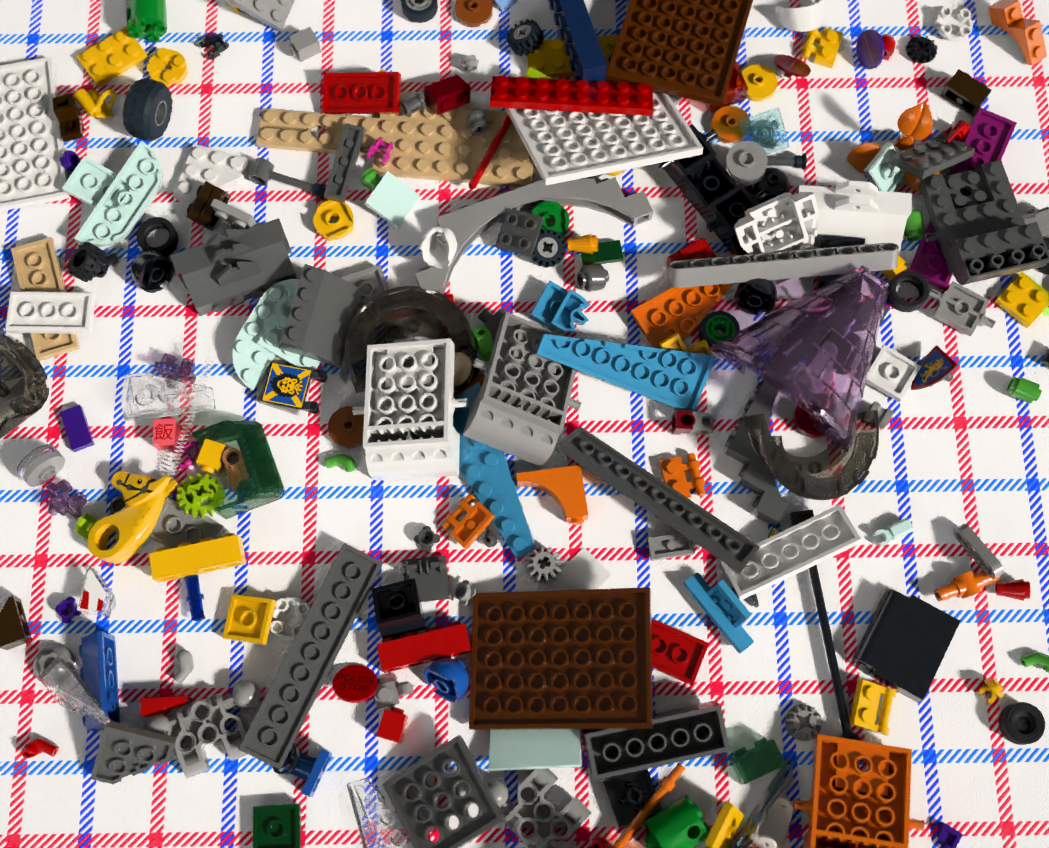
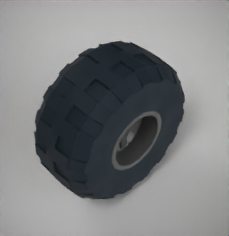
M144 78L135 81L131 85L123 105V124L133 137L154 141L162 137L171 119L173 100L171 91L164 83Z

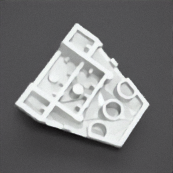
M790 192L783 193L747 209L745 217L739 219L734 225L740 246L748 254L816 249L814 239L818 231L815 226L816 218H819V210L813 192H800L795 195ZM799 278L771 281L778 288Z

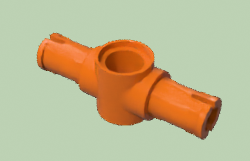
M969 571L954 577L950 584L935 589L934 596L939 602L955 596L964 599L980 593L984 586L999 581L1000 576L991 579L985 572L978 574Z

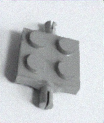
M954 281L951 282L943 294L931 288L928 296L939 301L933 318L968 336L974 333L980 323L991 329L994 327L996 321L985 316L986 308L990 302L989 299Z

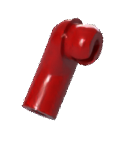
M38 738L27 743L22 748L21 754L26 759L43 752L54 757L59 750V746L43 738Z

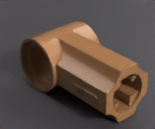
M227 448L222 454V460L227 470L232 492H242L251 488L244 456L237 448ZM232 455L239 456L235 463H229L228 460Z

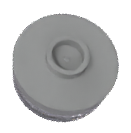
M739 142L732 146L727 154L726 171L737 184L752 185L757 183L766 172L768 162L766 151L756 142Z
M42 445L28 453L21 460L17 467V473L28 486L36 487L46 483L58 474L65 464V458L54 445Z

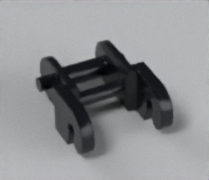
M221 33L211 38L208 36L204 39V44L203 42L199 43L201 48L209 45L214 46L213 55H207L209 60L219 57L221 52L229 48V43L222 40L223 35Z

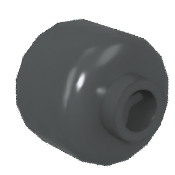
M601 264L584 265L577 273L579 287L587 292L602 290L605 288L606 282L609 281V273Z

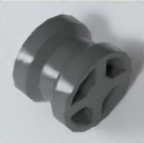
M473 111L466 116V123L470 125L469 129L472 135H481L489 129V124L485 121L483 111Z

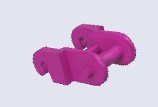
M379 137L375 141L376 144L374 146L371 145L366 158L370 159V155L377 151L385 154L381 163L385 166V162H388L390 158L389 153L394 148L393 142L385 143ZM379 146H384L387 149L385 151L379 149Z
M192 441V443L184 445L185 448L179 447L186 450L189 457L184 462V465H179L180 469L193 465V461L197 460L200 453L198 448L199 441ZM174 448V449H172V452H173V453H177V452H175L174 450H180V449ZM192 448H194V451L196 453V455L191 456V453L189 451Z

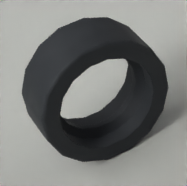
M153 217L147 219L139 226L136 234L137 242L143 251L154 250L169 256L178 246V233L171 222L165 218ZM155 229H166L169 232V239L159 247H150L146 243L147 236Z
M903 271L898 273L889 283L886 290L887 299L896 310L913 312L918 310L927 300L929 285L926 279L919 273ZM900 282L913 284L919 291V298L914 302L903 300L896 292L897 285Z

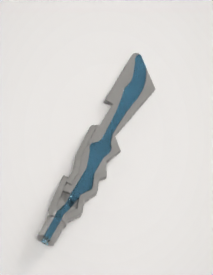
M788 758L767 788L769 793L761 805L755 806L741 833L737 834L730 848H747L752 843L754 836L759 832V826L768 819L767 810L793 780L791 759Z

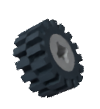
M525 19V22L523 20L519 21L520 24L517 25L516 23L514 25L515 28H510V33H507L506 40L515 55L523 56L524 54L528 56L529 52L531 54L534 53V49L538 50L540 48L538 45L543 44L544 34L538 23L533 19L530 21Z
M552 229L540 231L531 257L532 261L537 263L538 266H544L545 268L554 267L556 264H559L566 253V243L563 236L561 237L559 232L556 233Z

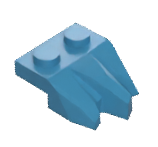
M550 280L529 317L548 328L561 331H575L574 323L582 326L589 321L581 312V309H586L590 304L571 289L567 291Z

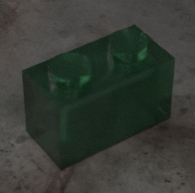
M766 737L753 742L754 748L746 750L743 747L733 752L734 757L730 758L729 761L741 785L747 784L786 765L774 739L767 741Z

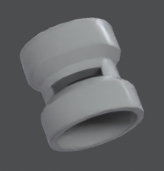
M874 401L864 419L869 422L873 421L879 428L884 429L894 411L889 408L884 409L880 403Z

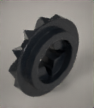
M919 34L917 37H912L906 45V53L912 61L925 64L931 62L936 57L938 46L934 44V40L928 39V35L922 37ZM919 46H920V47L926 46V49H925V50L922 49V50L917 51L918 48H919Z

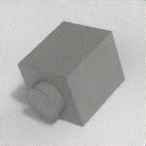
M310 26L289 36L291 45H289L290 51L293 56L297 55L301 62L322 52L319 40Z

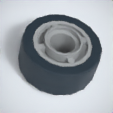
M401 0L404 16L414 23L428 22L437 14V0Z

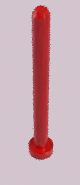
M508 113L470 180V189H475L511 125L512 121Z

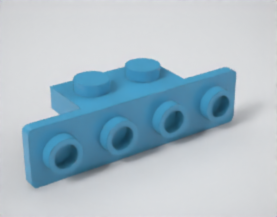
M695 573L683 582L685 588L739 654L754 643L753 639L741 626V623L752 614L724 580H721L712 589L699 573Z

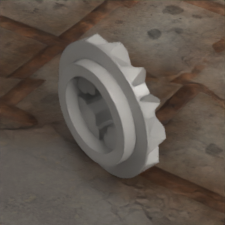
M807 704L795 705L786 715V729L793 738L799 741L812 740L820 734L822 727L821 715L814 707ZM809 715L807 722L810 727L805 726L798 730L801 722L797 717L805 718Z

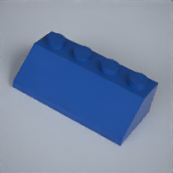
M97 631L81 638L82 645H79V655L83 661V667L80 668V677L84 681L81 699L83 704H85V713H83L82 720L86 730L89 731L104 730L107 720L121 724L115 637L103 631Z

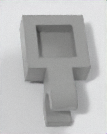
M395 681L378 685L374 694L377 709L400 704L399 697L414 693L413 685L407 683L397 687Z

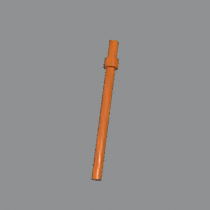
M678 762L670 774L663 777L659 782L661 785L613 844L615 848H623L668 791H672L676 785V780L686 769Z

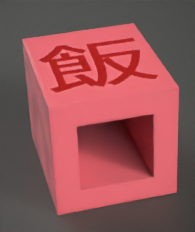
M171 416L153 419V445L158 450H169L179 446L177 443L180 442L178 439L180 438L179 422Z

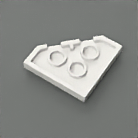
M193 144L172 196L179 201L194 203L197 197V189L200 185H204L205 181L224 190L227 185L235 181L238 183L245 179L251 160L247 157Z

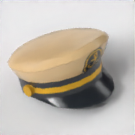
M456 352L454 355V390H461L467 387L476 378L479 370L473 367L474 362L463 352Z

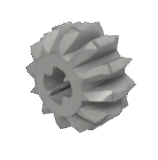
M540 546V553L532 549L533 557H526V561L530 564L525 565V569L532 570L528 575L530 578L537 575V583L540 582L542 577L544 578V583L548 584L549 576L555 581L557 579L555 573L560 574L562 572V569L557 566L562 565L563 562L557 559L559 556L558 552L551 555L552 547H548L547 552H544V547ZM543 561H547V566H545L544 569H541L540 564L538 563H543Z

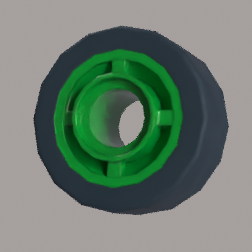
M711 312L702 320L699 329L700 341L705 340L712 352H726L732 349L739 338V323L728 312ZM715 329L722 330L724 334H717Z

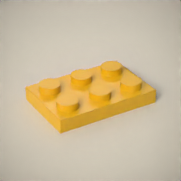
M127 27L76 56L98 88L148 59L146 52L138 41L129 36Z

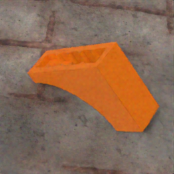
M581 465L516 473L517 487L536 488L550 495L563 511L566 523L571 522L572 525L583 524L584 520H588Z

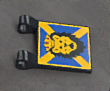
M271 362L261 402L318 414V403L306 401L311 379L325 383L328 375L324 370H312Z

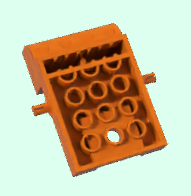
M818 734L814 740L811 797L809 801L794 799L793 806L794 809L808 811L809 828L808 832L803 836L802 848H909V828L924 830V820L910 818L912 749ZM857 761H866L869 766L868 771H860L857 767Z

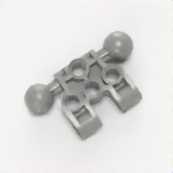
M244 680L236 684L231 694L223 696L222 693H218L177 709V715L168 718L162 714L153 715L146 721L144 729L171 736L174 730L181 728L174 747L182 771L188 779L210 770L205 752L207 744H216L222 739L231 761L248 755L238 750L247 732L245 720L230 713L229 709L235 706L245 710L253 708L260 701L261 690L255 682ZM205 705L208 713L206 717L200 718L198 716V709ZM234 718L237 721V728L230 732L227 729V722ZM209 727L215 730V736L211 740H207L205 737V731ZM187 736L193 739V744L189 749L183 746V740Z
M535 769L518 786L516 806L508 799L509 791L505 783L496 779L486 782L505 816L504 823L528 848H555L549 842L550 840H567L592 814L576 796L560 812L555 810L551 802L544 799V794L559 779L550 769ZM528 788L532 790L534 796L531 801L522 799L521 791ZM544 805L549 808L550 815L548 818L539 817L537 813L539 806ZM525 822L533 826L534 830L530 836H525L521 832V825ZM560 822L566 826L565 835L558 836L554 832L556 823Z

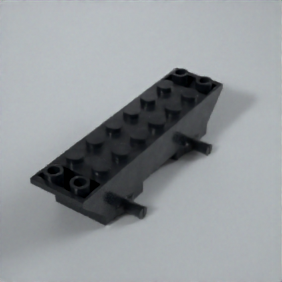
M691 124L689 127L703 146L702 155L658 163L657 166L661 171L665 170L707 223V230L709 232L713 231L731 254L736 252L737 255H748L738 242L734 225L739 219L745 217L747 209L759 205V201L766 198L767 193L762 189L753 195L742 184L738 186L715 158L717 153L710 146L709 141L718 137L717 131L715 132V129L704 135Z

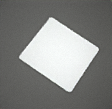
M582 548L562 568L560 574H556L557 579L567 590L598 589L611 576V573L585 548Z

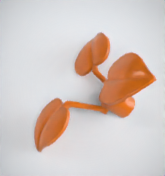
M925 101L905 110L899 116L897 125L901 135L898 142L893 144L895 148L898 147L900 151L906 150L914 146L916 139L923 140L930 134L933 121L931 111ZM873 142L862 143L850 151L846 158L847 162L858 172L865 174L863 170L880 151V146ZM905 172L904 179L906 184L912 190L921 193L919 184L922 179ZM937 172V173H935V174H933V175H930V176L938 175V174H940V172Z

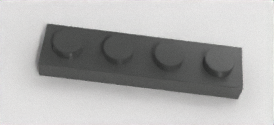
M345 123L325 189V199L345 203L365 135V127Z

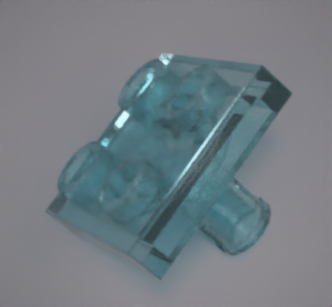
M774 108L739 120L744 140L758 143L764 148L766 154L790 147L780 108Z

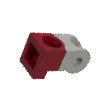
M676 410L671 416L672 434L680 435L681 433H713V415L710 413Z

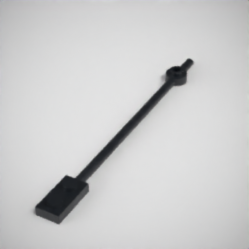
M813 509L790 513L792 527L814 517ZM816 564L808 569L843 732L840 738L862 741L859 735L852 732L851 725L849 724V715Z

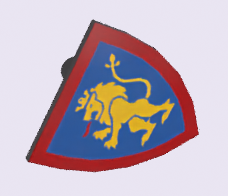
M936 345L919 364L921 368L912 381L911 390L931 387L943 379L947 382L952 381L954 376L951 373L959 365Z

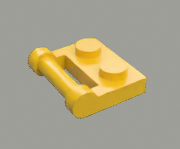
M858 679L849 724L888 736L893 698H896L897 690ZM881 694L884 695L879 725H876L875 719Z

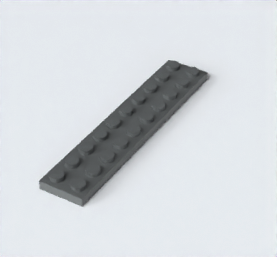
M581 426L559 443L557 449L566 457L571 458L584 469L592 472L600 480L617 489L619 493L624 494L637 505L645 508L656 518L661 519L674 530L680 532L693 543L698 544L712 556L717 557L739 573L742 572L760 546Z
M343 543L238 750L279 770L281 769L383 562Z

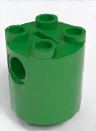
M126 0L127 29L131 38L145 39L152 43L160 41V37H163L167 32L166 0Z
M685 794L643 822L647 830L646 838L643 841L647 848H693L707 838L711 829L706 822L703 823L701 820L703 814L699 807L693 804L688 795Z

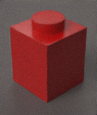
M392 706L390 710L384 709L377 733L378 738L401 744L408 716L404 714L403 709Z

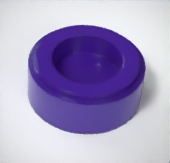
M67 150L60 155L61 165L70 172H73L81 161L79 156L71 150Z

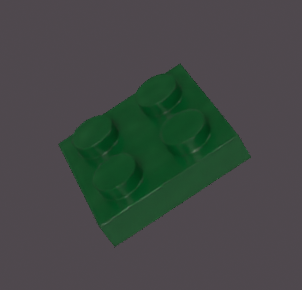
M301 804L254 806L253 848H302Z

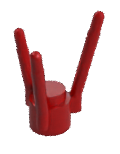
M959 120L954 126H949L941 134H949V137L946 139L947 143L952 139L964 142L970 126L967 122Z

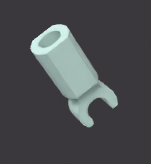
M905 518L888 526L886 530H877L873 536L882 535L884 541L879 544V547H884L890 542V539L896 540L913 532L914 527L910 520Z

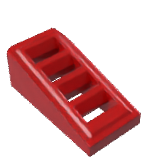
M187 695L142 697L140 701V716L151 717L192 703V698Z

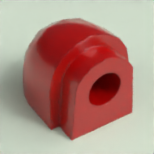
M883 34L881 35L885 47L883 60L889 61V58L894 53L896 42L892 35Z

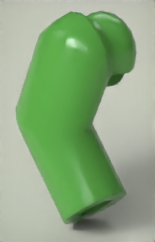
M337 454L324 459L327 469L338 465L345 467L346 472H352L356 469L354 458L345 454Z
M1035 652L1020 658L1025 668L1039 664L1043 666V670L1049 673V655Z

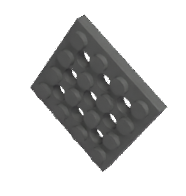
M462 735L456 736L382 784L413 848H461L505 820ZM451 761L457 766L456 772L453 775L447 772V765ZM432 773L437 777V784L434 787H430L427 782L429 775ZM461 782H464L468 788L464 796L459 795L457 787ZM411 786H415L418 790V795L415 799H411L408 795ZM442 794L448 798V804L445 808H441L438 804V799ZM472 803H475L479 809L477 816L474 818L468 813V808ZM422 807H426L429 812L428 818L424 821L419 817V810ZM452 816H456L459 820V825L455 830L449 826V819ZM433 828L439 831V839L436 842H433L429 837V833Z

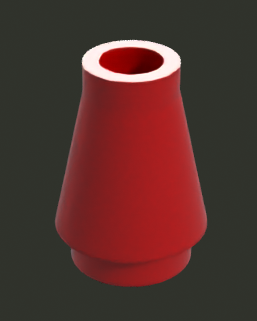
M1024 579L1001 583L996 582V596H1004L1021 601L1030 599V582L1024 581Z

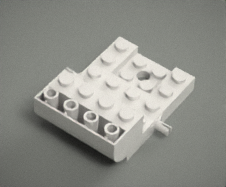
M450 338L367 345L365 406H353L352 411L353 415L364 414L363 448L365 449L368 472L374 480L459 476L460 434L453 427V413L455 408L468 407V399L454 398L455 344ZM408 359H414L411 367H404V363Z

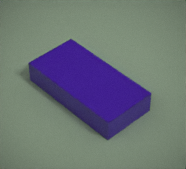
M81 405L60 412L72 451L77 452L95 445L84 409Z

